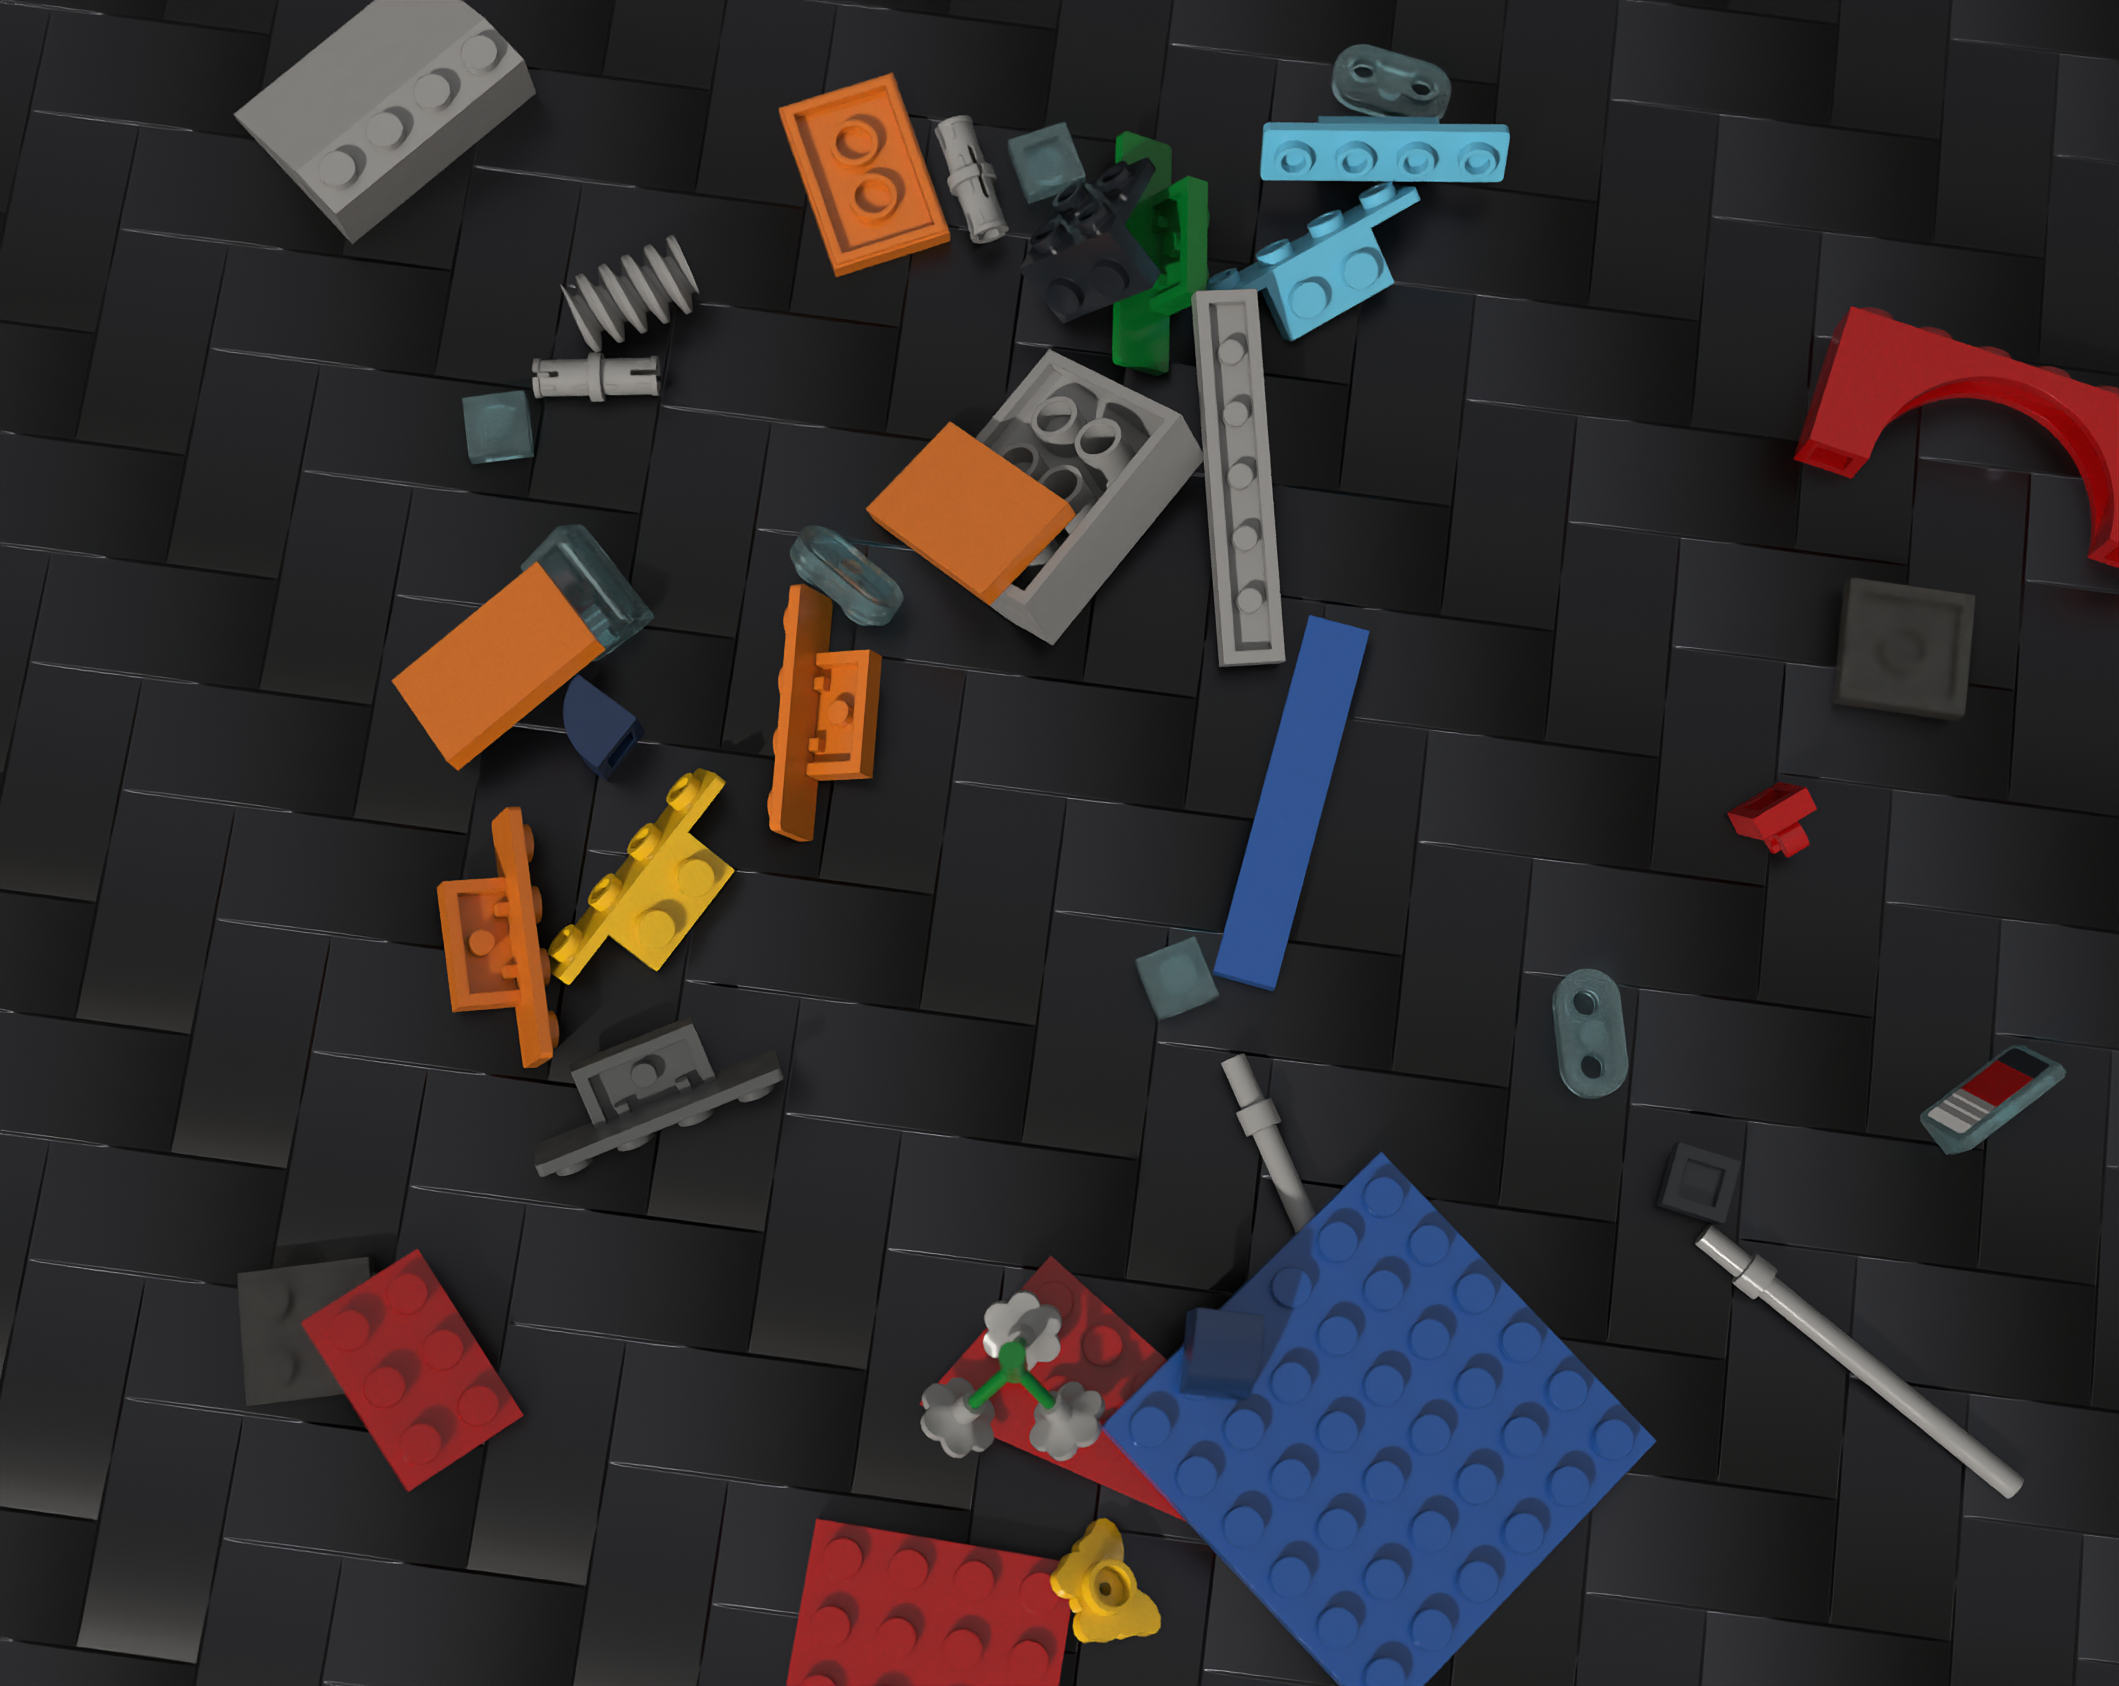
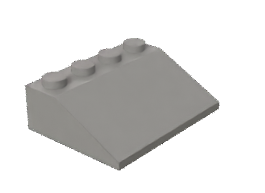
M374 0L234 115L353 244L535 95L536 90L525 60L482 15L463 0Z
M1049 349L975 439L1067 501L1076 516L990 606L1011 622L1054 645L1203 462V452L1183 416Z

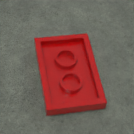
M418 1249L300 1323L407 1492L524 1416Z

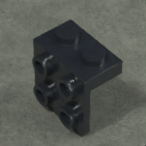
M1143 158L1130 165L1125 161L1118 162L1107 169L1096 180L1087 184L1076 181L1065 187L1053 200L1055 209L1047 223L1041 226L1031 237L1030 244L1032 248L1019 270L1062 323L1151 289L1158 279L1161 271L1125 226L1156 171V167L1149 158Z

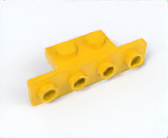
M698 768L693 774L687 773L683 775L673 785L666 797V802L669 804L654 824L648 823L643 826L630 841L627 847V853L630 854L615 875L610 873L596 884L588 897L590 907L576 925L570 924L566 926L552 941L548 949V955L551 956L549 960L553 976L567 985L571 984L608 935L648 967L658 972L735 871L688 833L724 787L726 781L716 773Z

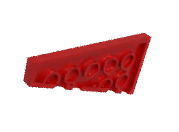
M1051 1255L1020 1289L1034 1292L1041 1304L1055 1306L1062 1316V1326L1057 1333L1061 1341L1058 1356L1050 1362H1037L1032 1370H1030L1031 1374L1049 1392H1058L1063 1385L1072 1381L1082 1384L1086 1391L1098 1392L1105 1400L1106 1405L1105 1411L1098 1419L1101 1424L1166 1361L1158 1351ZM988 1327L942 1377L938 1384L946 1385L955 1377L963 1378L977 1391L1000 1369L999 1359L991 1357L984 1349L983 1340ZM1007 1382L989 1398L995 1411V1416L990 1423L995 1438L1186 1521L1102 1430L1099 1438L1092 1445L1079 1447L1074 1456L1068 1460L1056 1461L1049 1455L1048 1451L1040 1452L1030 1443L1029 1434L1036 1423L1034 1409L1039 1402L1021 1383L1013 1384Z

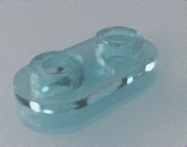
M1365 44L1349 47L1339 55L1335 62L1331 79L1333 93L1340 103L1350 109L1376 117H1439L1440 120L1447 109L1451 96L1450 81L1439 67L1425 61ZM1357 67H1367L1374 75L1363 78L1358 76L1354 69ZM1415 84L1426 85L1431 93L1419 95L1412 90L1411 86Z
M819 525L806 526L802 529L790 549V558L795 565L798 575L806 582L818 586L842 607L843 612L849 619L863 626L886 625L891 621L903 602V593L898 584L845 538L831 529Z
M1580 969L1569 974L1558 984L1552 998L1559 1070L1564 1084L1571 1092L1582 1098L1599 1099L1616 1091L1623 1084L1628 1073V1056L1621 997L1617 985L1607 974L1596 969ZM1584 993L1592 998L1594 1002L1592 1014L1584 1015L1576 1010L1574 1006L1576 994ZM1592 1056L1600 1062L1602 1070L1598 1078H1589L1582 1072L1581 1061L1583 1057Z

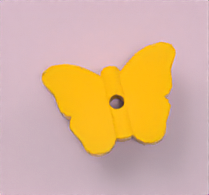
M1106 1518L1091 1522L1084 1536L1073 1544L1072 1553L1062 1557L1056 1570L1050 1576L1053 1591L1058 1596L1069 1599V1606L1076 1613L1073 1620L1075 1636L1083 1643H1106L1115 1638L1122 1640L1133 1635L1146 1637L1157 1633L1161 1626L1160 1613L1150 1597L1137 1589L1133 1572L1123 1563L1124 1546L1120 1532L1115 1524Z

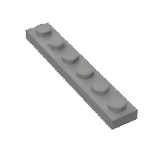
M1257 289L1195 291L1191 301L1219 667L1280 664L1286 660Z

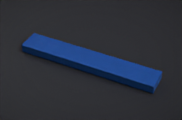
M1309 615L1212 975L1274 991L1370 633L1368 630Z

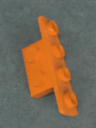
M805 584L790 586L789 602L783 617L786 633L783 667L778 676V687L781 695L778 727L773 736V750L775 754L773 787L767 801L770 829L799 842L813 840L818 781L873 778L882 656L870 649L829 652L833 602L831 598Z
M519 806L506 807L492 821L498 878L443 881L437 886L452 1012L515 1007L522 1063L524 1069L539 1067L553 1057V1049L557 1048L559 1041V1026L555 1013L548 1011L545 986L549 984L551 968L546 949L539 948L536 924L540 923L542 917V899L538 887L531 886L528 862L532 861L534 854L533 833L528 824H523L521 808Z

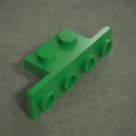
M1126 131L1116 137V163L1125 161L1130 165L1147 157L1156 167V171L1125 226L1161 273L1153 288L1113 303L1112 360L1118 366L1160 376L1169 370L1170 316L1191 306V297L1195 291H1207L1209 281L1207 229L1210 222L1208 182L1187 176L1171 185V147L1168 144Z

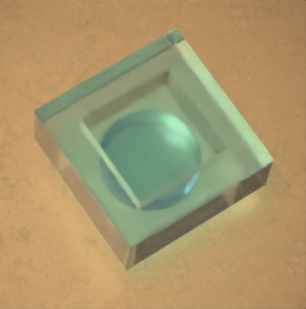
M1065 122L1008 140V152L1028 204L1059 194L1073 182L1081 181L1085 184V172Z
M524 390L462 398L468 456L473 464L534 456L529 404Z
M1195 936L1135 960V965L1158 1022L1215 1000L1219 996Z

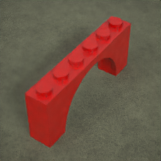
M1853 306L1849 308L1834 329L1793 458L1794 460L1852 479L1870 458L1873 447L1882 430L1896 418L1914 408L1927 403L1953 398H1975L2004 404L2021 411L2043 425L2068 451L2083 478L2091 508L2092 529L2087 558L2119 568V388L2113 386L2095 387L2071 379L2070 375L2062 369L2051 366L2034 367L2013 360L2010 354L2002 349L1990 346L1977 348L1953 340L1952 336L1942 329L1935 327L1917 328L1896 321L1891 314L1878 308L1864 307L1859 309Z

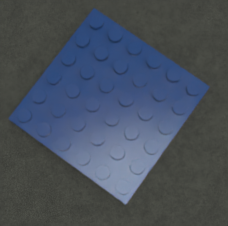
M1382 1152L1376 1154L1218 1309L1265 1315L1258 1371L1252 1392L1246 1401L1179 1393L1183 1343L1101 1424V1430L1339 1686H1424L1656 1442L1652 1435Z

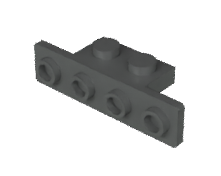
M689 1016L570 1064V1071L592 1122L536 1144L534 1146L535 1167L540 1177L554 1172L558 1176L570 1175L587 1167L596 1155L616 1147L619 1151H629L638 1148L653 1138V1132L678 1123L681 1127H686L702 1122L714 1113L715 1107L737 1098L740 1102L759 1099L774 1089V1083L785 1078L776 1050H768L715 1072L692 1016Z

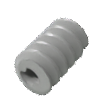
M674 235L666 238L667 257L665 258L649 244L643 248V267H640L626 254L620 258V277L604 263L598 266L599 285L596 287L582 273L575 276V296H572L560 284L585 342L595 353L603 351L601 332L604 330L618 343L624 342V322L628 320L641 334L647 332V312L652 311L663 324L670 322V302L674 301L685 314L693 312L692 293L697 292L699 294V291Z

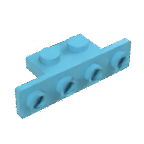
M1318 116V123L1268 122L1263 126L1260 176L1263 180L1500 182L1504 178L1510 132L1509 127L1505 124H1439V117Z
M1392 181L1377 184L1359 195L1361 204L1342 214L1341 210H1334L1312 220L1307 225L1309 233L1291 243L1289 239H1282L1262 248L1255 255L1258 261L1240 272L1236 268H1231L1209 278L1207 291L1257 289L1258 292L1261 290L1282 338L1293 341L1395 283L1371 228L1418 202L1420 196L1415 187L1394 185Z

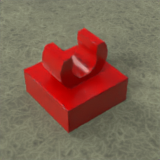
M1778 782L1728 811L1727 814L1737 834L1763 840L1771 853L1775 854L1782 850L1785 857L1789 858L1810 845L1808 837L1798 820L1817 810V807L1807 787Z

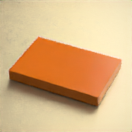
M893 73L778 108L780 119L835 277L950 241V231Z
M949 422L866 508L876 523L989 606L1076 516L1067 501L952 422Z
M536 561L391 681L446 761L459 771L606 649L548 571Z

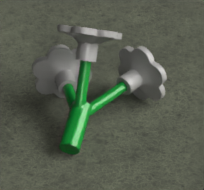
M1018 1290L1010 1297L1009 1301H995L986 1310L984 1317L988 1331L983 1340L984 1349L991 1357L998 1358L1000 1363V1369L976 1391L967 1380L955 1377L946 1385L932 1384L922 1395V1403L926 1409L920 1422L923 1432L930 1439L940 1441L944 1451L954 1458H962L971 1450L984 1451L992 1444L994 1433L990 1423L995 1416V1411L989 1398L1007 1382L1013 1384L1021 1383L1039 1402L1034 1409L1036 1423L1029 1434L1030 1443L1040 1452L1048 1451L1049 1455L1056 1461L1070 1459L1079 1447L1090 1446L1099 1438L1102 1427L1098 1419L1102 1416L1106 1407L1105 1400L1098 1392L1086 1391L1079 1382L1072 1381L1063 1385L1058 1392H1049L1031 1374L1030 1370H1032L1037 1362H1050L1058 1356L1061 1341L1057 1333L1062 1326V1316L1055 1306L1041 1304L1037 1295L1029 1290Z

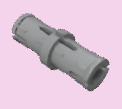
M959 115L939 123V128H935V133L949 167L950 176L947 179L950 192L959 198L967 220L971 240L976 244L987 243L1006 234L1005 231H1008L1009 227L995 194L993 183L997 178L992 164L986 163L972 119L967 115Z
M602 352L589 353L588 359L542 360L541 358H534L532 372L537 373V377H532L536 398H543L545 396H590L592 402L605 401L606 395L652 394L653 396H660L661 382L657 381V377H661L658 356H651V358L605 359Z

